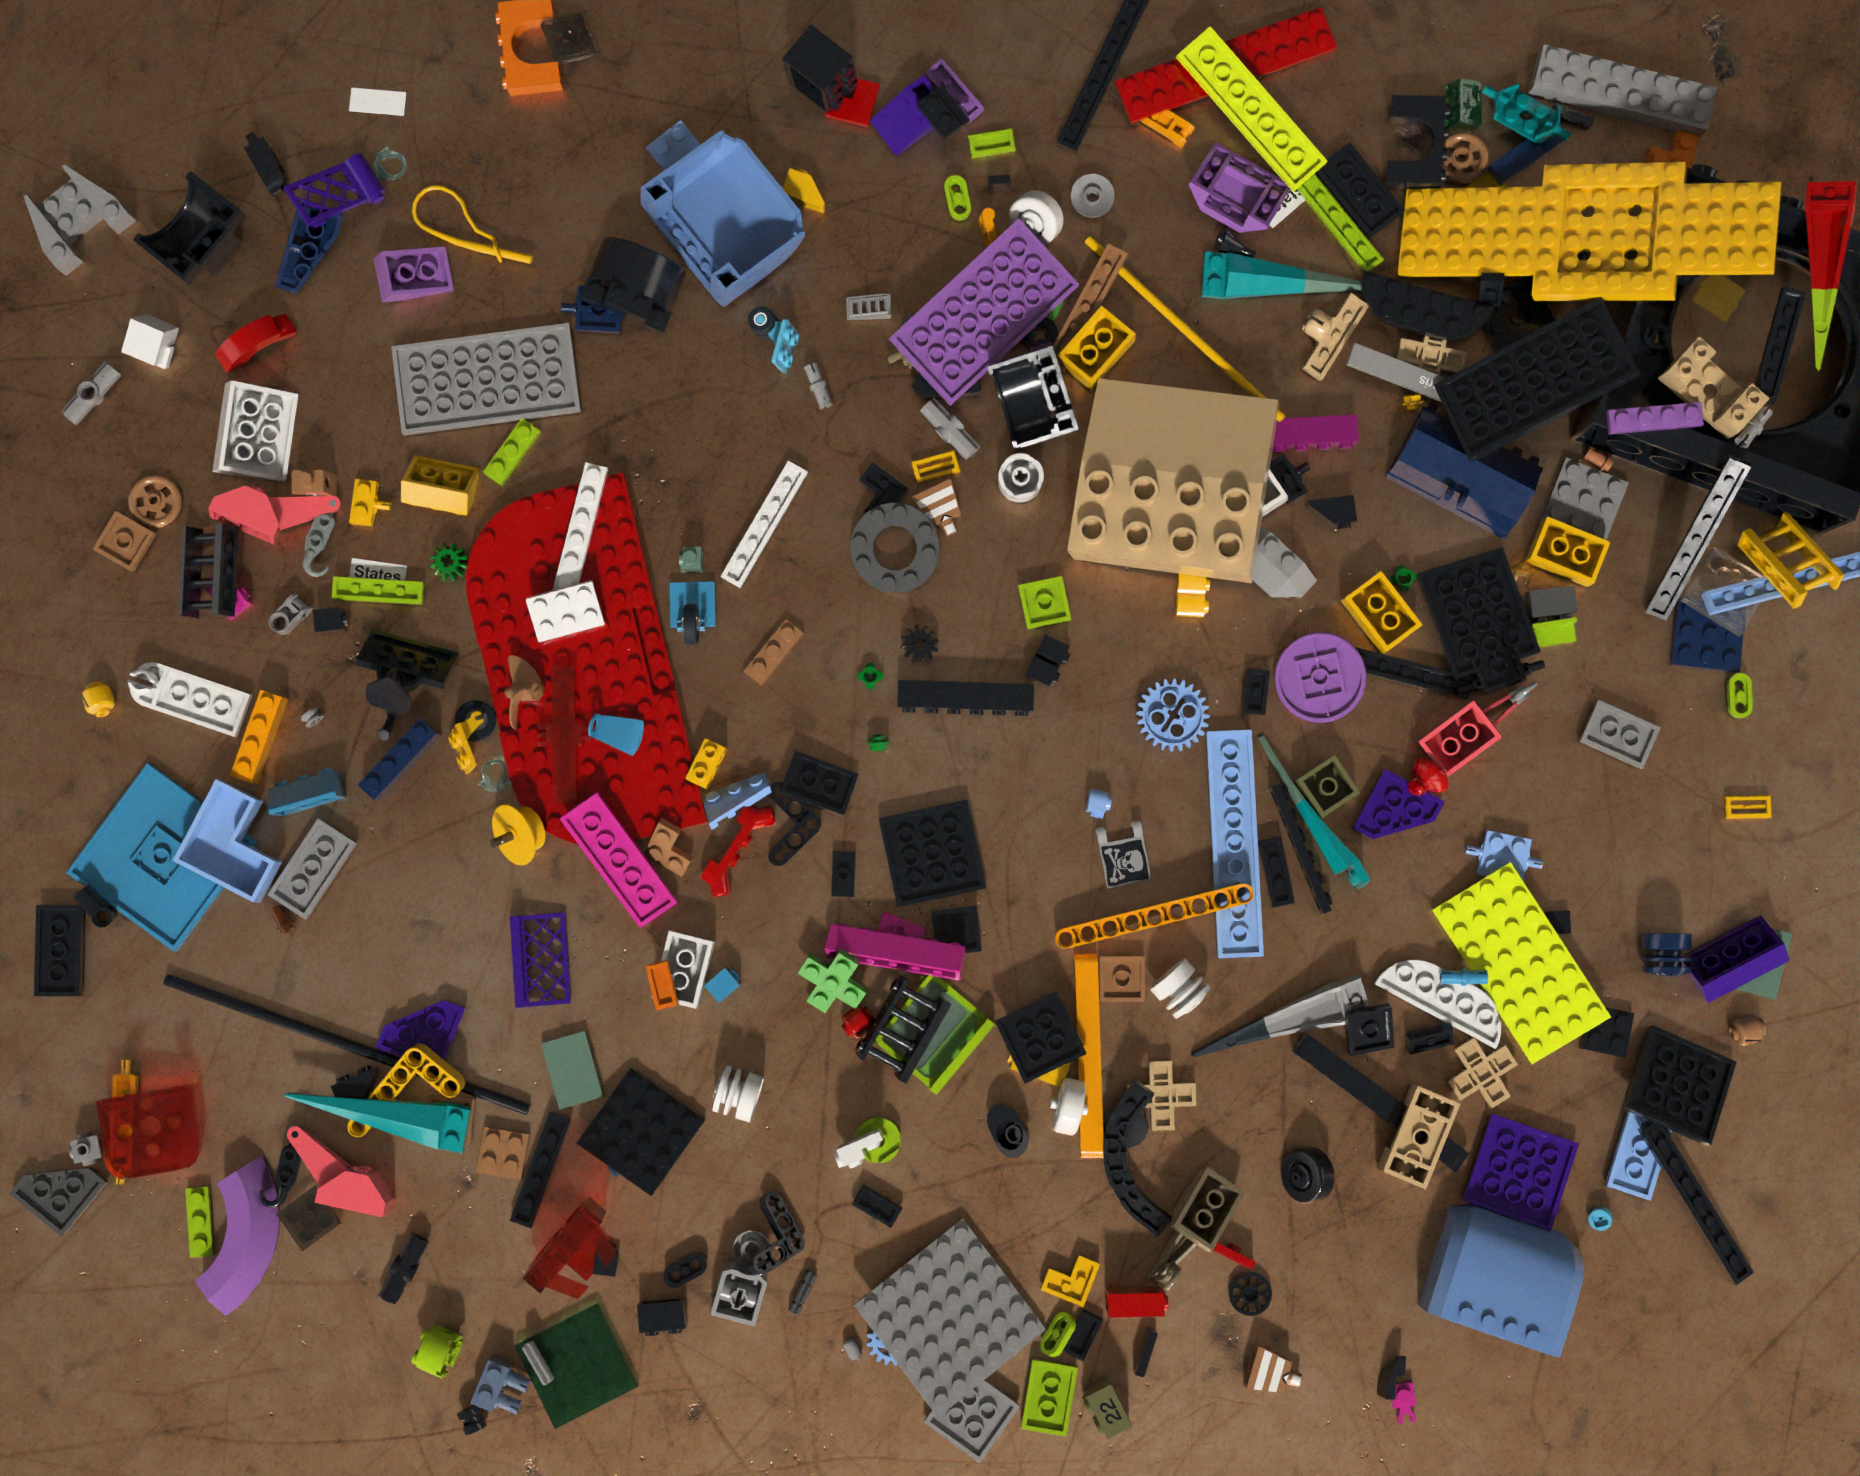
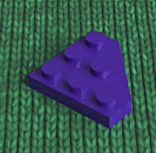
M1383 769L1352 829L1372 840L1431 823L1437 818L1445 801L1427 791L1424 795H1412L1407 789L1409 783L1407 780Z
M448 1000L435 1003L385 1025L376 1047L402 1057L412 1046L422 1043L445 1061L466 1008ZM413 1051V1057L416 1060H421V1054ZM436 1066L430 1067V1069L439 1072Z

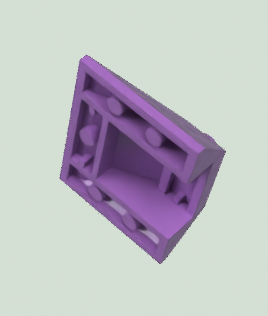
M1215 142L1189 183V187L1200 210L1239 233L1267 229L1291 190L1281 178L1218 142Z

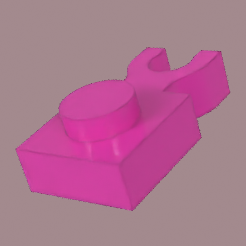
M1412 1381L1396 1383L1395 1400L1391 1399L1393 1409L1398 1408L1396 1415L1398 1424H1403L1402 1417L1405 1414L1410 1415L1411 1422H1416L1415 1414L1411 1410V1406L1416 1405Z

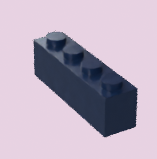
M419 718L360 781L358 786L374 801L380 802L435 743L441 734L426 720Z

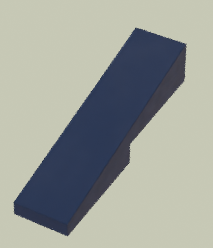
M1557 135L1551 136L1542 143H1535L1526 139L1491 163L1487 170L1501 187L1565 140Z

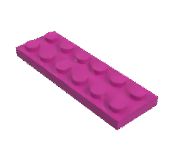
M598 791L560 817L561 822L640 928L678 902Z

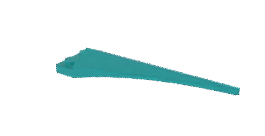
M291 1092L284 1095L298 1102L437 1150L444 1149L462 1154L465 1149L472 1111L471 1107L449 1102L375 1100Z

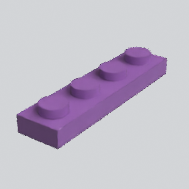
M1701 402L1614 409L1606 412L1608 434L1701 427L1704 425Z

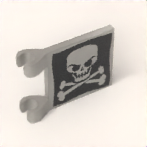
M1139 820L1131 822L1134 836L1131 838L1108 842L1104 827H1098L1095 830L1107 889L1152 880L1142 824Z

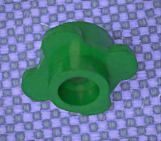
M1398 565L1396 573L1390 578V583L1401 587L1402 591H1408L1410 584L1416 579V573L1405 568L1403 565Z
M867 663L866 668L862 672L857 673V679L863 681L869 690L874 689L875 684L884 678L883 672H879L873 663Z
M875 734L867 739V745L870 746L871 751L886 750L890 743L889 738L883 734Z

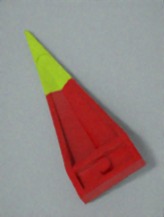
M1856 181L1807 182L1805 209L1812 288L1815 360L1818 371L1821 369L1856 209Z

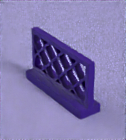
M565 913L510 916L515 1008L570 1004ZM560 917L561 927L555 934L544 926L550 918ZM533 919L540 925L532 936L524 930V920ZM537 919H546V920H545V921L543 922V924H542V923H541L539 920H537ZM542 927L553 936L545 946L534 938ZM560 931L562 940L557 937ZM525 934L529 937V940L526 943ZM554 938L562 944V951L556 957L546 949ZM531 940L542 948L534 958L526 953L525 948ZM544 950L554 958L546 969L535 961ZM562 953L563 963L558 959L562 955ZM526 956L531 960L528 965L526 964ZM555 961L559 962L564 968V973L558 980L548 972V969ZM533 962L543 970L535 981L527 976V969ZM545 973L556 981L547 992L537 984ZM563 977L565 986L560 982ZM528 980L533 983L529 988H528ZM559 984L565 989V999L555 1000L549 993ZM534 985L545 993L539 1001L529 1002L528 992ZM546 996H548L550 999H552V1000L543 1001Z

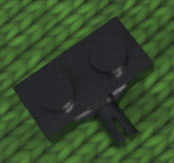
M1283 454L1271 461L1270 471L1288 495L1286 503L1289 504L1308 492L1302 482L1301 475L1310 471V466L1306 467L1309 464L1305 462L1296 468L1289 462L1286 455Z

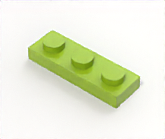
M520 419L483 473L503 486L541 431L524 419Z
M211 1186L185 1188L190 1258L215 1255Z

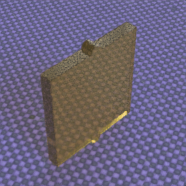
M1708 275L1704 282L1699 284L1700 288L1692 302L1726 323L1733 311L1739 307L1738 303L1746 290L1723 275Z

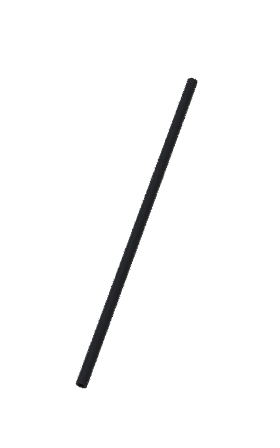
M167 974L164 979L163 985L390 1067H394L400 1060V1057ZM431 1069L433 1074L439 1075V1072ZM449 1080V1087L451 1089L456 1090V1083L452 1080ZM466 1081L465 1087L460 1091L527 1115L530 1109V1104Z

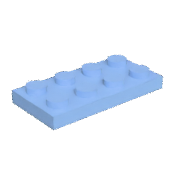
M1627 1111L1605 1186L1651 1201L1661 1167L1637 1130L1649 1120ZM1666 1128L1667 1132L1671 1136L1672 1131Z

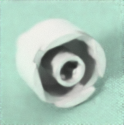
M1024 453L1011 455L1003 462L999 469L998 486L1001 493L1013 502H1027L1033 499L1042 487L1044 479L1043 468L1030 455ZM1018 474H1021L1022 477H1026L1024 479V482L1016 480Z

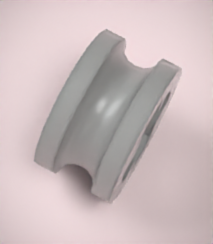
M317 707L310 709L300 718L302 722H306L307 728L313 727L324 717L322 713H318L319 709Z

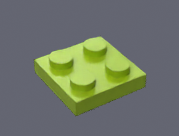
M1062 576L1018 585L1027 630L1072 620Z

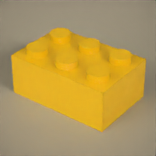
M1547 516L1540 521L1524 562L1588 587L1595 583L1611 542Z
M1382 571L1341 600L1342 604L1381 654L1389 651L1422 626V623Z

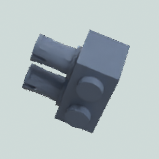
M492 1355L487 1361L470 1404L490 1412L500 1407L517 1415L522 1400L503 1394V1389L508 1385L526 1393L531 1379L512 1372L514 1363Z

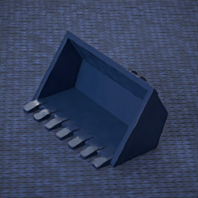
M1430 403L1428 408L1423 406L1385 478L1505 539L1520 519L1536 491L1539 477L1543 470L1542 467L1538 466L1539 458L1531 456L1528 461L1521 457L1523 451L1520 448L1514 447L1511 452L1502 446L1470 462L1447 413L1445 417L1436 413L1438 406Z

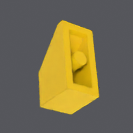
M789 168L783 190L795 204L824 213L825 203L812 176L804 169L796 168L794 170Z

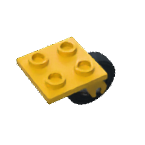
M479 700L465 702L459 707L454 717L455 726L450 731L451 736H448L452 749L456 748L459 757L456 758L458 766L461 770L464 769L465 774H469L477 765L467 740L481 741L486 739L493 732L496 725L493 709L487 703Z

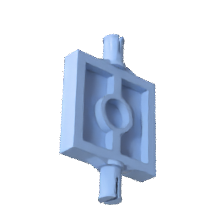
M1486 830L1480 847L1468 844L1465 847L1474 850L1465 849V854L1478 856L1479 864L1476 874L1487 876L1508 862H1511L1521 879L1524 880L1525 871L1528 866L1542 869L1543 866L1534 864V862L1543 864V860L1530 857L1532 839Z

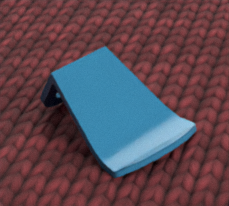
M598 713L592 716L588 727L589 736L631 756L638 750L644 732V722L642 720L605 716ZM596 720V726L594 730H592L594 721Z

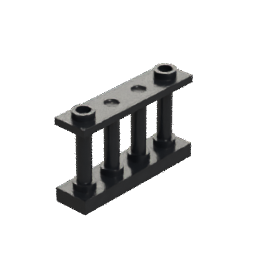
M223 523L216 524L215 533L203 534V529L183 526L179 616L196 619L199 618V610L212 609V615L235 617L238 526ZM215 542L214 555L202 556V543ZM214 564L213 578H201V565ZM201 587H213L212 600L200 601Z
M900 975L898 979L896 978L890 986L891 992L865 1038H861L857 1043V1052L855 1054L862 1061L869 1054L895 1068L894 1075L898 1080L907 1084L952 1004L940 995L937 1000H931L907 987L909 980L905 976ZM901 994L928 1008L929 1014L927 1018L920 1020L896 1007L895 1005ZM890 1014L917 1028L918 1033L914 1040H909L884 1026ZM880 1034L906 1048L907 1052L904 1058L897 1060L873 1047L872 1045L877 1036Z

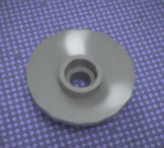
M1092 173L1083 175L1076 180L1072 186L1070 197L1072 205L1078 213L1085 217L1095 218L1104 215L1110 210L1114 203L1115 193L1108 179L1102 175ZM1094 195L1096 200L1090 201L1088 196Z

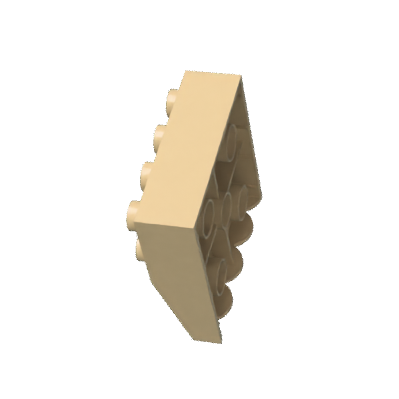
M1098 378L1081 460L1067 551L1074 560L1252 583L1278 418L1279 401L1276 399Z

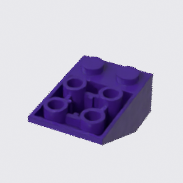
M922 75L904 88L870 120L895 156H898L934 130L916 107L918 102L935 91L925 75Z

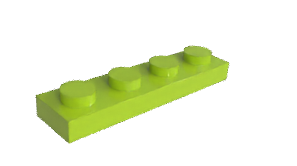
M333 576L331 599L423 605L425 583L419 581Z

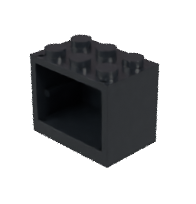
M811 24L782 58L789 85L825 112L830 113V110L837 111L843 104L842 98L847 94H851L857 87L858 81L853 56Z

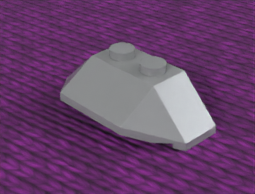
M1261 526L1253 581L1271 598L1303 597L1316 583V578L1297 555L1274 534Z

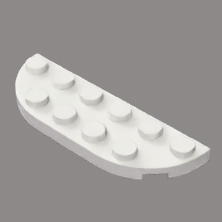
M1405 960L1395 963L1386 968L1374 981L1373 984L1445 1023H1451L1453 1027L1494 1049L1497 1048L1501 1036V1021L1499 1020L1496 1006L1491 998L1472 984H1467V986H1461V984H1440V970L1444 969L1421 960Z

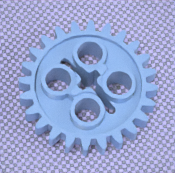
M1176 678L1172 680L1170 685L1164 679L1162 687L1156 682L1154 684L1155 691L1149 687L1147 689L1149 696H1141L1145 703L1137 704L1138 707L1142 708V711L1136 712L1137 716L1142 717L1136 723L1144 726L1140 733H1148L1145 740L1154 739L1152 746L1154 747L1160 743V750H1164L1167 745L1170 752H1173L1174 746H1177L1178 750L1182 751L1183 744L1190 748V740L1195 743L1199 742L1196 735L1203 736L1205 733L1201 730V727H1208V724L1203 722V719L1210 718V715L1204 714V711L1209 706H1202V702L1206 698H1198L1200 690L1193 692L1194 684L1185 687V680H1182L1180 685H1177ZM1165 694L1174 696V705L1169 706L1164 703L1163 697ZM1184 698L1183 704L1176 713L1178 719L1174 718L1166 731L1161 732L1162 727L1170 717L1167 712H1172L1179 700ZM1183 707H1192L1194 710L1193 717H1185L1183 715ZM1153 713H1160L1162 715V724L1156 725L1152 722L1151 716ZM1172 725L1181 727V736L1175 737L1171 734L1170 729Z

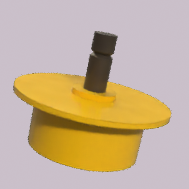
M504 804L495 810L492 818L495 838L490 840L491 846L493 848L499 847L504 856L516 865L530 863L534 857L535 850L540 849L545 842V829L540 817L533 809L526 806L517 809L512 805Z

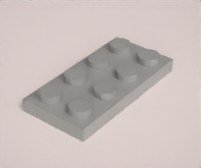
M318 818L267 895L302 918L308 919L358 843Z

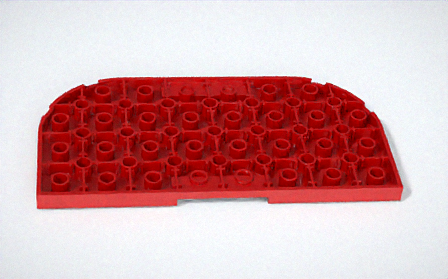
M618 473L606 477L580 583L593 581L605 625L538 642L526 603V597L553 590L580 483L529 495L506 506L485 525L473 545L467 564L466 593L500 730L499 736L509 779L522 807H529L537 813L544 829L548 833L574 844L578 843L561 822L560 817L597 791L634 841L652 837L658 822L662 818L681 829L708 823L700 786L686 779L694 760L625 474ZM509 656H517L528 662L541 678L545 688V693L540 700L520 701L517 729L511 727L509 719L511 699L507 698L504 694L505 689L513 684L508 664ZM595 713L605 716L637 719L644 722L643 737L638 750L633 756L589 736V723ZM596 720L594 721L592 730H594L596 726Z

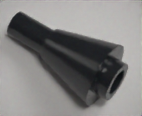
M1228 229L1225 232L1221 231L1215 241L1218 244V250L1241 254L1254 258L1256 254L1255 251L1244 246Z

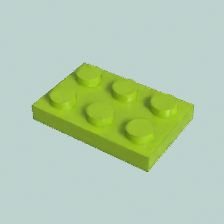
M1032 1358L1021 1429L1067 1437L1078 1366Z

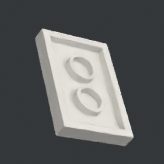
M592 580L526 597V603L538 642L605 625Z

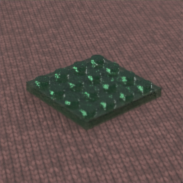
M599 1303L515 1345L555 1429L638 1387V1383ZM529 1341H534L554 1376V1379L546 1385L541 1383L522 1350V1346Z

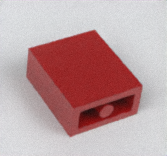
M1160 1286L1105 1287V1310L1109 1318L1164 1317V1310L1169 1308L1168 1296H1166V1292H1163Z

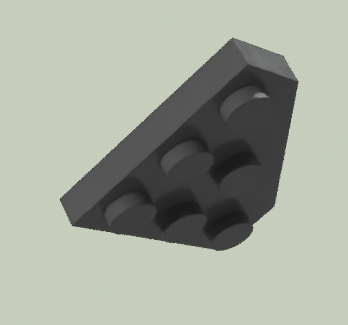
M92 1167L23 1175L9 1194L62 1237L66 1235L109 1181Z

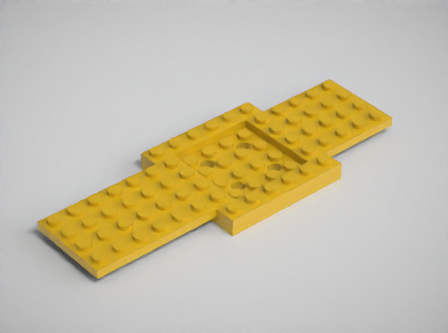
M1686 162L1544 165L1543 184L1539 187L1407 189L1398 275L1399 277L1481 276L1482 273H1493L1505 276H1533L1532 297L1534 301H1594L1600 297L1603 301L1675 300L1678 275L1774 274L1782 185L1781 182L1686 184ZM1634 207L1642 209L1638 216H1630L1629 211ZM1586 208H1593L1595 210L1594 214L1590 217H1584L1582 212ZM1634 250L1638 253L1637 257L1633 260L1625 258V254L1628 251ZM1588 251L1591 255L1587 260H1579V253Z

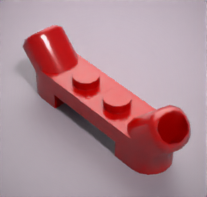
M753 804L745 806L736 819L743 827L720 863L711 859L700 879L710 885L711 894L715 898L731 893L732 890L727 871L730 866L734 868L741 857L738 853L741 848H747L753 839V836L750 835L752 831L774 825L775 816L771 806L759 808Z

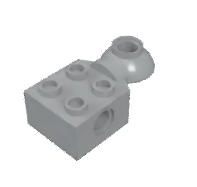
M749 1230L742 1232L736 1237L733 1243L735 1260L724 1262L711 1303L710 1315L755 1326L767 1287V1273L761 1276L752 1275L748 1270V1261L752 1256L770 1245L769 1240L764 1234ZM754 1243L758 1247L750 1251L746 1248V1245ZM766 1259L760 1261L757 1264L758 1269L760 1268V1265L766 1261Z

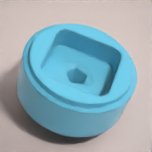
M1597 1206L1591 1210L1588 1221L1592 1228L1603 1231L1610 1227L1613 1216L1606 1207Z

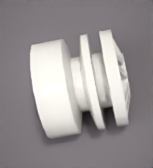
M1186 958L1175 964L1150 988L1159 1001L1168 996L1171 998L1166 1006L1167 1010L1172 1009L1176 1005L1178 1006L1172 1013L1175 1019L1192 1011L1203 1001L1205 995L1211 989L1208 983L1200 988L1197 987L1203 981L1202 976L1194 980L1190 979L1195 968Z
M727 1065L719 1077L714 1091L712 1111L718 1113L723 1103L726 1104L723 1115H727L733 1106L736 1107L735 1118L750 1123L761 1092L764 1076L750 1072L746 1080L743 1081L741 1080L742 1070L738 1068L733 1078L731 1077L733 1067Z

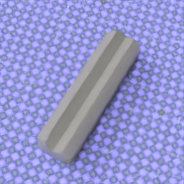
M534 1341L527 1342L522 1346V1350L541 1383L546 1385L554 1379V1376Z

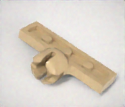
M1350 293L1334 317H1330L1320 309L1313 310L1308 315L1307 319L1309 321H1304L1302 329L1315 339L1316 346L1301 369L1317 380H1323L1366 312L1368 305L1364 301Z

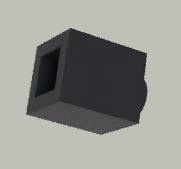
M335 607L313 610L315 633L323 635L347 632V626H349L350 621L345 609Z

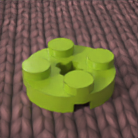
M884 1117L869 1118L858 1128L856 1138L881 1128L884 1135L882 1146L869 1151L867 1148H864L866 1152L864 1159L869 1162L885 1163L898 1153L901 1144L899 1129L891 1120Z

